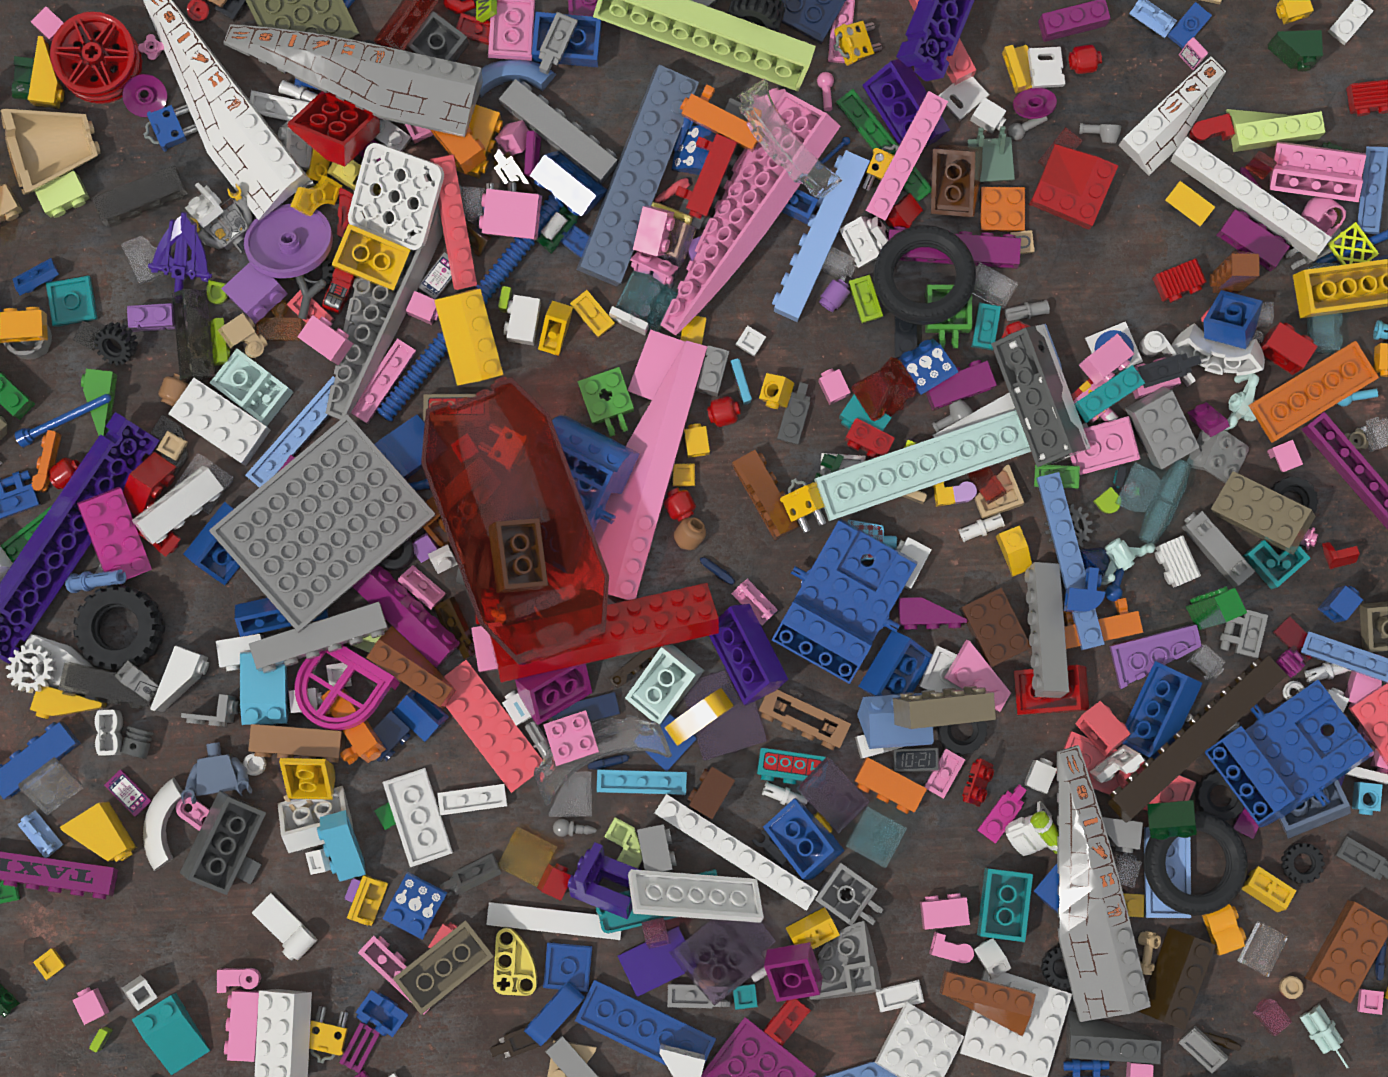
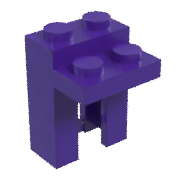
M594 842L592 848L586 851L585 856H581L575 875L572 874L568 881L570 896L628 919L633 910L631 896L628 897L602 887L599 883L604 878L630 888L628 873L631 869H640L604 856L603 845Z

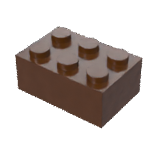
M539 518L498 521L488 526L496 592L537 590L547 586L548 581Z
M1002 587L959 608L963 618L967 619L966 624L984 660L990 667L1032 648Z

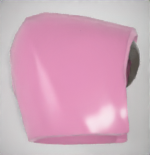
M1315 196L1308 201L1301 216L1331 237L1345 220L1346 210L1334 199Z

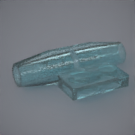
M1181 459L1172 463L1161 480L1154 471L1137 463L1133 464L1115 503L1133 512H1145L1139 534L1141 541L1155 545L1170 524L1185 492L1192 467L1191 464Z

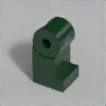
M14 56L13 99L28 100L34 58Z

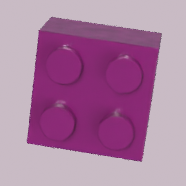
M810 942L767 950L764 968L777 1002L820 995L823 978Z

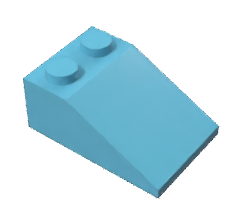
M240 652V709L242 725L287 723L290 711L287 666L285 664L276 666L277 670L269 673L259 672L256 669L252 653Z

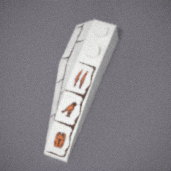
M1209 57L1122 139L1119 146L1148 176L1181 145L1226 71L1212 57Z

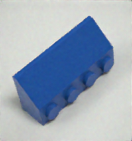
M1155 661L1125 723L1131 734L1123 744L1149 758L1155 759L1159 755L1158 749L1166 742L1170 745L1175 741L1173 736L1182 728L1203 683Z

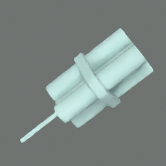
M1318 1004L1309 1012L1302 1014L1299 1018L1309 1031V1037L1311 1040H1315L1322 1053L1325 1054L1330 1050L1336 1051L1346 1068H1349L1338 1051L1341 1047L1340 1044L1344 1040L1336 1030L1335 1022L1329 1019L1321 1005Z

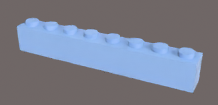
M847 150L843 156H838L834 165L837 171L834 176L830 174L825 187H828L826 195L821 194L817 204L820 207L817 215L812 214L807 225L811 227L808 235L803 233L799 242L802 248L799 254L794 253L790 262L793 268L790 274L786 272L782 279L781 285L784 286L781 293L777 292L772 304L775 305L773 312L798 322L867 170L869 160Z

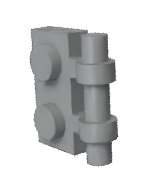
M1246 610L1247 613L1243 615V618L1237 617L1226 623L1224 634L1221 633L1220 637L1222 641L1220 649L1229 651L1230 643L1237 644L1235 653L1258 658L1268 615ZM1235 624L1241 625L1238 637L1232 636Z

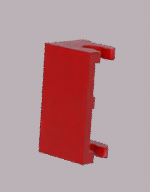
M798 999L786 1000L763 1030L783 1046L811 1010Z

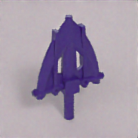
M181 212V216L176 220H170L169 228L158 244L153 262L148 263V268L151 269L152 273H158L159 271H163L164 275H168L169 272L172 273L171 278H175L174 303L178 304L183 301L185 278L189 276L190 279L194 280L195 277H199L204 282L212 279V274L208 272L205 251L197 233V223L192 224L186 212ZM176 242L173 258L171 256V246ZM188 245L192 250L191 260H188Z

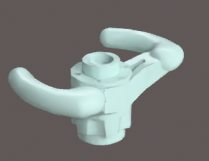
M1255 373L1234 377L1236 383H1241L1245 380H1248L1243 392L1235 393L1229 399V410L1232 413L1227 419L1230 427L1225 430L1234 428L1241 418L1245 421L1256 420L1255 415L1248 406L1255 402L1254 394L1259 382V377Z
M1120 538L1113 540L1105 546L1107 551L1105 553L1109 557L1110 563L1106 573L1102 575L1101 585L1113 582L1116 569L1122 568L1124 571L1135 564L1133 560L1137 556L1142 557L1147 553H1153L1155 545L1148 543L1140 548L1128 547L1125 541H1121Z

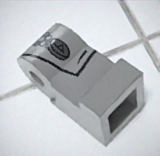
M129 661L115 675L121 683L149 702L156 695L159 688L157 683Z

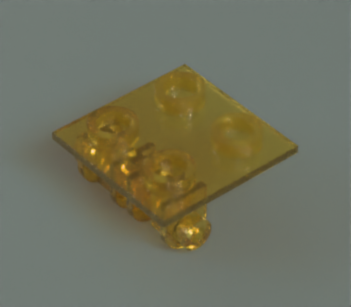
M517 826L499 862L500 869L537 887L557 846Z

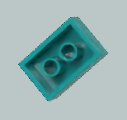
M985 868L977 935L1025 942L1033 874Z

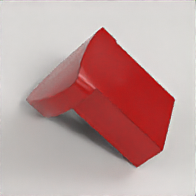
M911 193L905 195L892 207L887 217V225L910 228L914 219L923 211Z
M1322 543L1329 569L1357 562L1360 554L1357 546L1335 551L1331 543Z

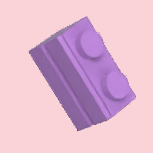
M172 303L127 306L128 328L133 332L165 330V328L168 330L177 329V310Z

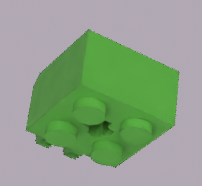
M927 285L925 289V303L940 300L950 292L954 285ZM972 295L961 311L953 317L940 323L925 325V333H938V343L942 348H944L946 343L945 333H952L951 345L953 348H958V333H969L971 331Z
M620 367L577 381L593 426L605 422L611 437L615 435V430L610 420L618 417L621 430L623 432L628 431L623 415L634 412V407ZM605 392L612 395V397L609 396V401H605L604 398L600 399V396H603Z

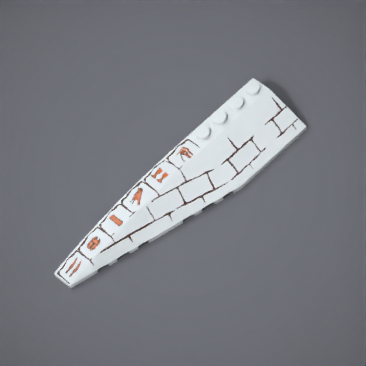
M143 0L158 37L163 43L168 61L208 155L236 191L238 189L235 184L240 186L241 195L245 197L249 209L259 221L293 195L297 191L298 186L303 187L308 183L310 178L174 1Z

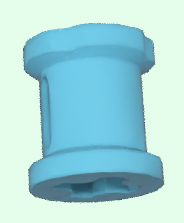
M1377 320L1373 339L1378 340L1382 338L1388 340V333L1384 332V330L1388 331V324L1383 323L1382 320Z

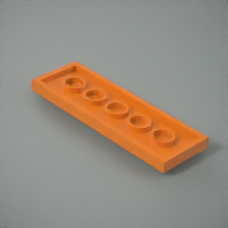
M1354 341L1248 406L1271 443L1379 377L1358 343Z

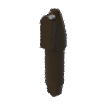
M1203 1032L1216 1045L1226 1049L1241 1050V1045L1232 1039Z

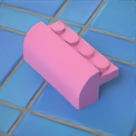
M1277 141L1269 188L1275 191L1359 202L1366 153Z

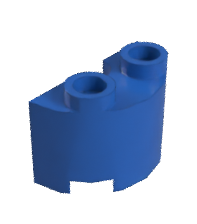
M374 989L369 992L355 1012L357 1013L356 1017L365 1024H368L369 1021L376 1025L375 1030L383 1036L388 1034L391 1037L395 1035L408 1016L406 1011L397 1007V1003L382 993H376Z

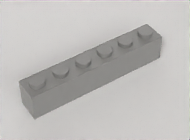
M515 79L499 98L500 105L520 121L523 120L526 126L535 131L540 137L602 185L618 164L616 154L608 148L604 150L599 146L600 142L594 136L585 135L582 132V127L576 122L570 123L565 119L566 115L560 109L555 108L554 110L548 105L549 101L542 95L536 96L531 92L532 88L526 82L522 81L520 83Z
M1034 562L1025 571V582H1027L1028 586L1026 602L1029 604L1027 620L1031 629L1029 644L1032 646L1030 663L1034 672L1032 687L1035 689V697L1061 698L1069 692L1060 566L1056 563Z
M376 602L308 624L299 633L296 629H292L249 643L256 669L259 672L269 673L277 670L276 666L285 664V666H291L298 663V659L307 657V659L320 656L319 652L325 650L334 652L342 649L341 645L347 643L356 645L363 642L362 638L368 636L372 638L385 635L384 631L389 629L381 604Z

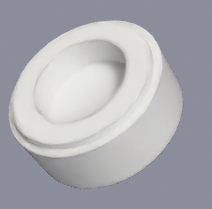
M255 753L246 756L243 765L247 768L249 775L257 776L265 771L267 763L264 757L254 756Z

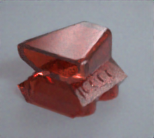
M890 357L880 370L856 382L851 389L872 421H877L885 413L892 417L895 412L901 411L904 407V402L914 397L917 385L902 362Z

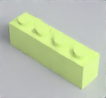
M1226 110V113L1230 114L1235 132L1231 139L1233 152L1276 146L1277 141L1297 143L1317 140L1325 133L1322 111L1301 115Z

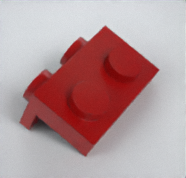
M856 418L844 440L848 442L847 446L856 451L862 449L867 452L866 455L869 458L874 459L888 453L894 437Z

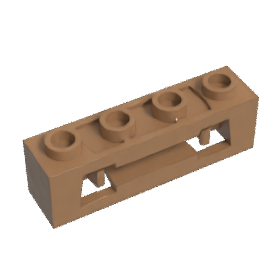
M779 690L766 695L758 710L762 713L760 717L770 722L776 719L782 722L781 727L792 732L794 728L802 731L801 736L811 741L817 738L823 741L822 746L834 750L835 747H841L851 725L838 717ZM777 697L789 702V706L820 721L828 720L837 726L833 727L828 723H824L821 730L831 734L828 737L819 733V729L787 714L782 716L773 710L775 708L784 712L787 704L778 701Z

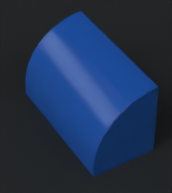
M415 690L408 693L393 711L424 742L449 718L436 704Z

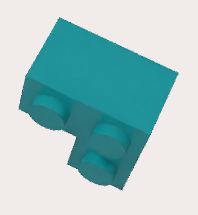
M1265 539L1257 542L1242 555L1270 589L1279 587L1310 559L1300 546H1298L1294 555L1284 550L1277 554Z

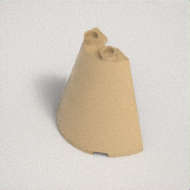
M1 109L3 129H5V140L18 185L23 187L21 191L24 195L35 191L100 154L98 142H94L91 134H94L92 121L87 120L86 114Z

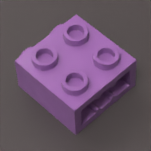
M250 262L221 288L255 324L287 295V292L273 277L260 273Z

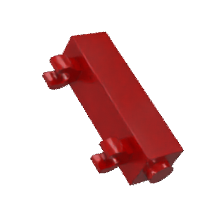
M716 134L713 142L700 136L698 137L695 145L709 151L693 192L678 186L675 193L676 196L689 200L686 210L690 211V216L700 220L702 216L707 218L737 146L736 141Z

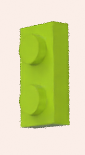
M870 275L850 280L848 284L861 324L882 318L883 314Z
M214 318L209 322L213 366L223 365L230 357L229 347L226 346V341L218 331L219 328L225 325L224 318Z

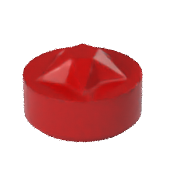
M191 0L187 6V14L192 20L202 21L209 14V6L204 0Z

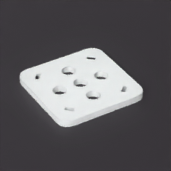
M370 144L365 150L349 209V224L408 249H422L427 241L444 180L442 167L383 144ZM400 169H403L406 174L402 182L397 177ZM428 173L430 174L432 181L428 180L426 176ZM376 183L381 187V193L378 196L373 193V186ZM395 190L400 194V199L397 203L393 202L391 198ZM413 197L417 198L419 206L415 210L410 205ZM389 211L394 215V221L391 224L386 221V214ZM413 231L417 233L414 236H411L410 234Z

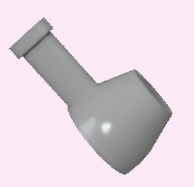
M1080 123L1079 134H1100L1102 143H1116L1121 132V125Z
M960 399L949 405V416L933 422L932 425L935 431L939 432L950 424L972 414V409Z

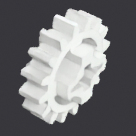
M30 644L29 648L22 645L21 652L14 650L15 658L9 657L8 660L12 664L6 666V669L11 670L7 678L14 679L11 685L18 686L19 691L24 692L26 690L27 693H33L34 690L41 692V686L49 687L47 680H54L51 672L57 671L51 665L56 660L49 658L52 653L50 651L44 652L45 647H36L34 644ZM37 654L33 658H29L27 655ZM31 678L36 681V682H34V683H26V682H25V681H29Z

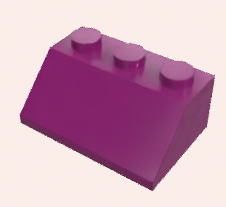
M586 663L515 679L519 697L537 725L592 694Z

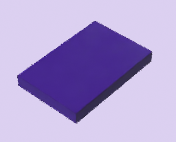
M678 926L618 955L637 997L698 967Z

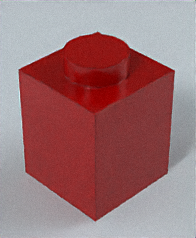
M548 863L537 889L561 901L571 877L567 872L568 868L558 863L555 866Z

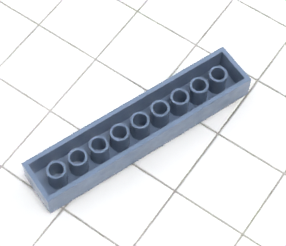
M658 65L655 68L576 270L614 286L621 284L634 251L633 246L643 206H651L683 125L684 117L681 114L683 110L680 107L685 97L689 98L691 93L695 94L699 84L698 81L662 65Z

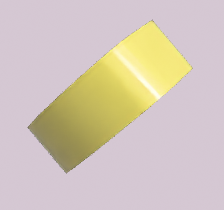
M505 927L496 936L494 989L502 995L527 996L531 995L537 988L536 964L529 947L522 937L513 928ZM503 932L512 934L513 940L510 944L502 942L501 934ZM500 956H510L512 960L511 965L507 967L502 966L499 960ZM503 978H507L506 982L510 981V985L506 989H502V985L498 984ZM530 979L533 983V988L531 990H524L521 987V980Z

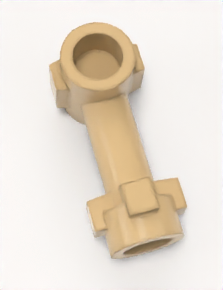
M1145 931L1141 932L1138 937L1139 944L1144 945L1143 958L1140 964L1143 974L1152 975L1155 967L1151 963L1153 948L1157 949L1160 946L1161 937L1156 935L1155 932Z

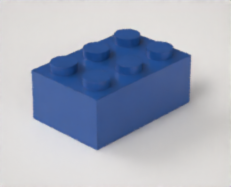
M536 12L532 46L533 62H542V59L539 58L540 48L556 13ZM564 14L578 20V23L558 64L598 67L602 21L591 16Z

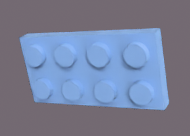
M1144 827V853L1151 836L1149 827ZM1177 837L1170 845L1166 854V871L1171 882L1179 890L1191 895L1190 837ZM1144 870L1145 917L1191 918V915L1175 911L1158 899L1148 884Z

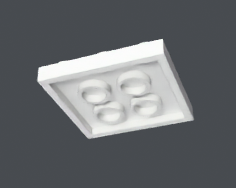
M907 1002L904 1004L874 1063L897 1077H944L964 1036Z

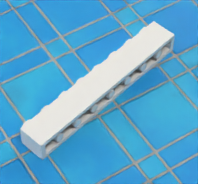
M1188 137L1184 139L1173 154L1170 162L1239 210L1247 213L1256 222L1266 226L1269 231L1284 238L1289 245L1312 261H1315L1332 238Z
M666 794L656 809V815L807 911L818 891L671 796Z

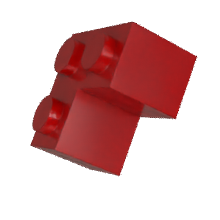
M154 452L129 474L123 494L130 512L138 516L155 503V499L160 495L162 489L165 486L169 487L174 481L175 465Z

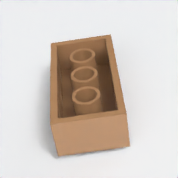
M251 724L248 751L255 752L254 756L272 757V753H277V758H294V755H300L299 759L322 757V759H326L329 762L338 763L339 758H342L340 753L346 749L347 737L343 731Z

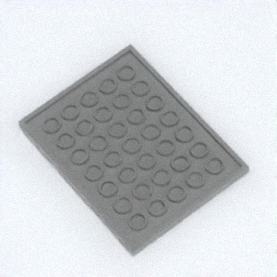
M347 414L220 520L209 532L299 633L435 517L436 514Z

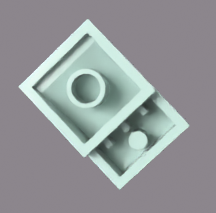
M239 349L233 352L228 361L210 381V384L265 426H268L294 393Z

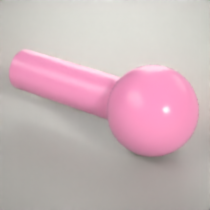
M822 72L817 77V84L822 88L824 111H831V87L834 84V77L829 72Z

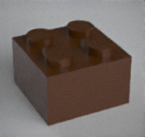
M711 766L709 770L704 769L699 778L702 781L698 790L693 788L687 799L691 801L690 807L713 819L735 780Z

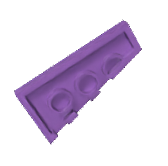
M1192 624L1109 645L1119 688L1122 689L1133 681L1145 677L1150 672L1155 661L1165 665L1201 647L1197 625Z

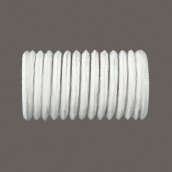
M556 212L553 218L541 230V233L549 240H552L563 225L567 223V220Z

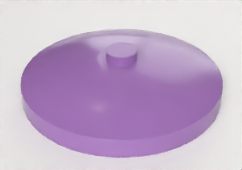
M285 204L276 207L260 221L256 218L249 226L244 238V249L250 264L260 273L274 278H293L306 274L318 267L328 256L333 243L330 224L320 211L316 209L312 216H306L290 207L291 204Z

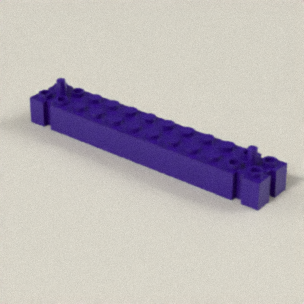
M919 0L905 34L908 41L902 42L896 58L907 67L914 66V72L924 81L944 78L949 65L946 58L954 53L974 0Z
M116 412L105 426L109 429L105 437L101 434L99 435L0 582V659L8 664L11 663L8 658L15 657L13 651H19L16 645L20 639L25 641L92 542L77 503L120 487L123 492L129 474L143 462L141 459L144 454L150 455L160 441Z

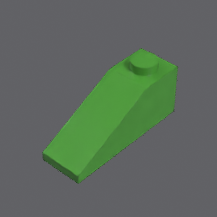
M86 369V373L81 378V387H83L87 402L104 394L111 396L110 402L90 411L98 435L101 434L105 437L109 431L105 426L112 418L117 375L111 371Z

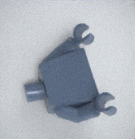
M220 742L206 744L208 758L198 759L197 763L193 765L187 778L185 790L181 793L183 804H185V800L191 797L192 804H195V793L197 796L218 793L219 791L237 790L239 795L242 796V790L247 788L249 793H252L247 768L238 758L233 757L232 754L221 755Z

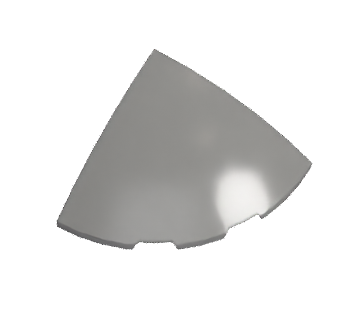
M866 921L858 922L839 931L840 936L834 938L831 942H827L818 955V966L823 978L820 995L810 996V1000L839 998L882 991L877 961Z

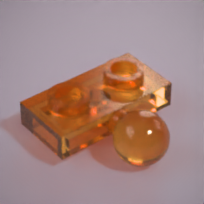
M282 299L281 302L271 309L275 318H262L257 322L256 334L257 336L261 334L266 341H302L298 338L302 331V319L284 318L289 306Z

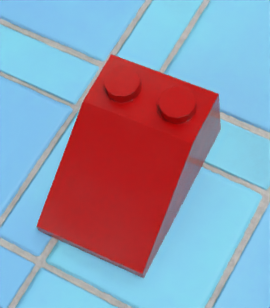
M1067 666L1069 692L1061 698L1035 697V689L1032 687L1033 669L1014 671L1017 715L1068 713L1089 710L1086 666Z

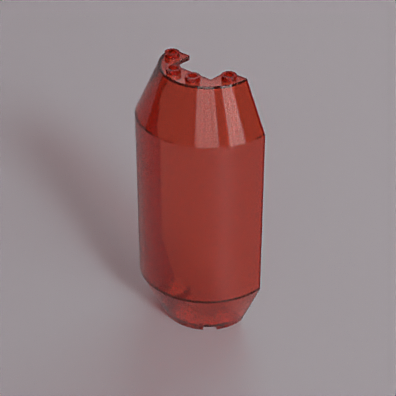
M501 377L494 381L495 384L490 385L491 391L485 389L477 392V396L470 399L468 397L460 398L455 401L454 405H450L448 401H437L430 405L431 408L426 409L421 464L479 624L519 665H526L537 660L543 661L567 653L590 643L595 638H600L606 633L609 573L550 414L512 377ZM539 518L548 585L537 590L497 593L488 526L498 521Z

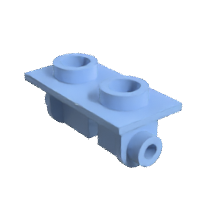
M1138 0L1129 13L1163 38L1167 36L1177 22L1176 19L1148 0Z
M36 810L20 820L21 822L18 826L44 858H48L64 845Z

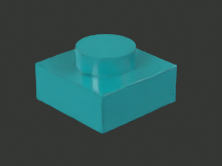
M755 984L732 986L735 1010L758 1007Z

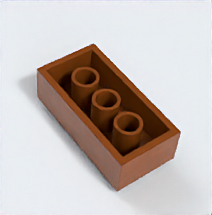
M1348 900L1307 972L1305 979L1339 999L1351 1003L1388 937V921L1357 902Z

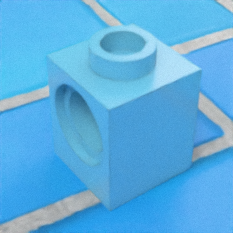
M1354 782L1352 809H1359V814L1373 815V811H1380L1383 785ZM1366 793L1371 796V802L1368 805L1363 802V796Z

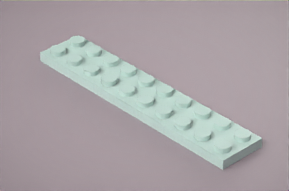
M1014 410L815 478L814 480L817 483L828 520L831 521L1029 453L1031 449L1017 412Z

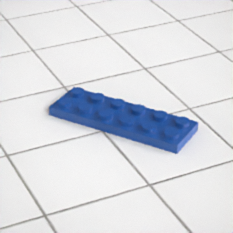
M595 979L575 1019L576 1022L664 1065L666 1064L659 1054L661 1044L705 1055L706 1062L716 1040L715 1037Z

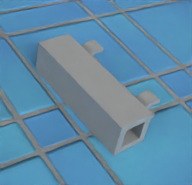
M1203 511L1197 514L1192 512L1184 519L1186 524L1181 528L1233 587L1239 586L1255 572Z

